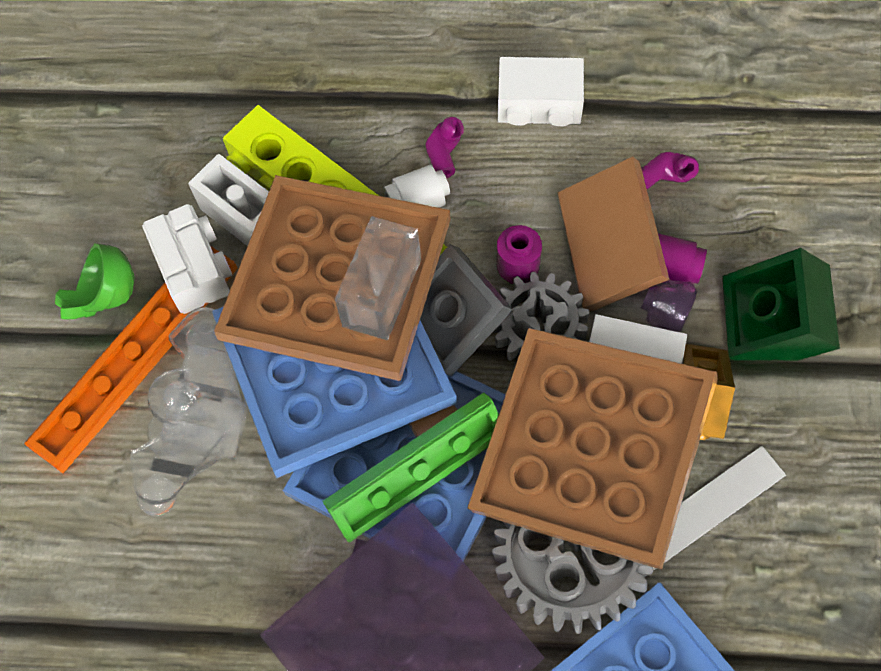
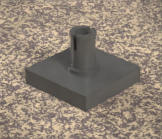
M450 244L439 256L420 318L446 375L452 376L513 309L459 247Z

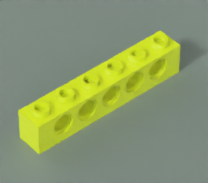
M259 105L223 137L229 154L226 159L245 174L248 173L268 191H270L275 175L297 180H309L308 182L379 196ZM270 157H277L273 160L266 161V159ZM443 244V247H442V250H441L440 255H441V254L444 252V250L447 248V246H445L444 244Z

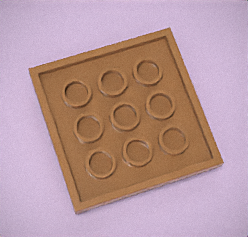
M275 175L215 327L214 333L217 339L401 381L451 221L450 210Z
M528 328L467 508L473 513L662 570L717 383V373Z

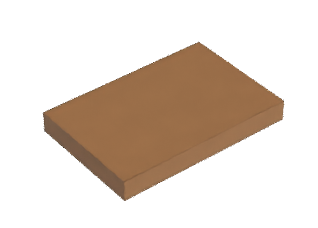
M632 156L558 192L579 293H582L584 296L582 302L584 309L592 312L669 280L641 165L637 159Z

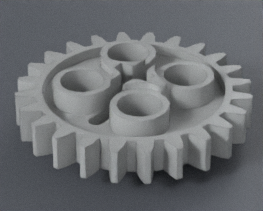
M503 522V524L508 529H496L494 532L496 541L503 545L492 549V553L496 562L503 563L495 568L498 581H508L503 587L505 596L512 598L520 595L516 605L518 612L521 614L534 607L533 617L537 625L542 623L548 615L552 616L554 630L557 632L560 631L565 620H572L576 634L580 633L584 619H590L593 626L600 630L601 615L607 613L613 620L618 622L620 620L618 604L622 603L634 609L636 607V597L631 590L646 592L647 580L640 574L653 573V567L621 557L613 565H602L595 560L602 553L601 551L568 541L575 552H582L584 567L599 581L600 584L594 587L585 577V573L576 556L571 551L565 552L562 539ZM537 538H544L551 542L550 546L542 551H533L527 547L532 540ZM562 577H571L579 582L573 590L568 592H561L553 587L554 583Z

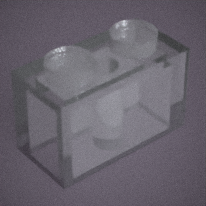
M371 216L335 297L342 327L388 341L422 260L418 229Z

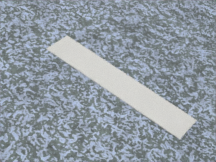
M763 446L753 451L681 503L664 563L786 476Z

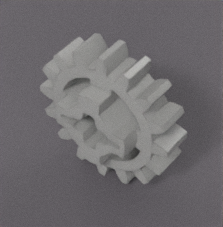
M531 272L529 283H524L517 276L513 279V291L505 287L500 289L499 294L512 307L513 312L511 311L493 332L498 333L495 336L497 348L509 346L507 350V359L509 361H512L520 354L528 328L541 331L540 324H537L535 318V309L538 310V316L544 324V332L556 335L564 334L563 336L578 340L586 339L588 327L584 323L588 321L589 310L580 308L584 297L582 293L572 296L569 294L571 289L570 281L567 280L561 286L555 285V274L550 273L544 282L539 281L536 272ZM526 300L522 306H517L520 302Z

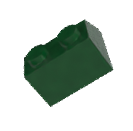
M798 248L722 276L727 344L730 359L799 361L840 349L830 265L806 250Z

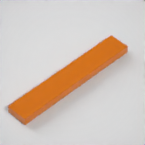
M211 246V249L214 254L219 252ZM225 256L230 270L234 274L238 269L236 263ZM164 282L24 444L63 474L206 307L208 302L203 307L186 314L180 313Z

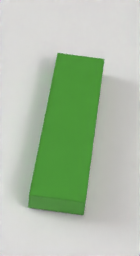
M483 392L322 501L348 543L488 448L499 413L493 400L486 393Z

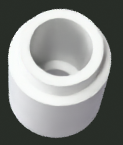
M432 165L393 178L392 184L383 187L385 197L437 208L446 205L445 196L450 194L445 174L442 170L435 172Z

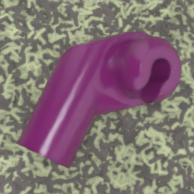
M452 116L447 117L436 126L425 144L432 167L435 172L442 170L446 179L456 172L450 154L459 143L464 132L463 123L458 118Z
M663 152L641 168L646 189L648 190L659 180L679 183L690 181L698 174V161L692 156L679 153Z

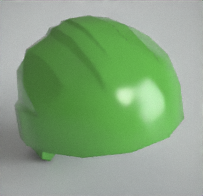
M94 243L85 260L76 291L59 289L56 293L55 304L61 308V319L69 320L95 316L96 312L118 307L128 301L133 291L135 277L128 257L119 248Z

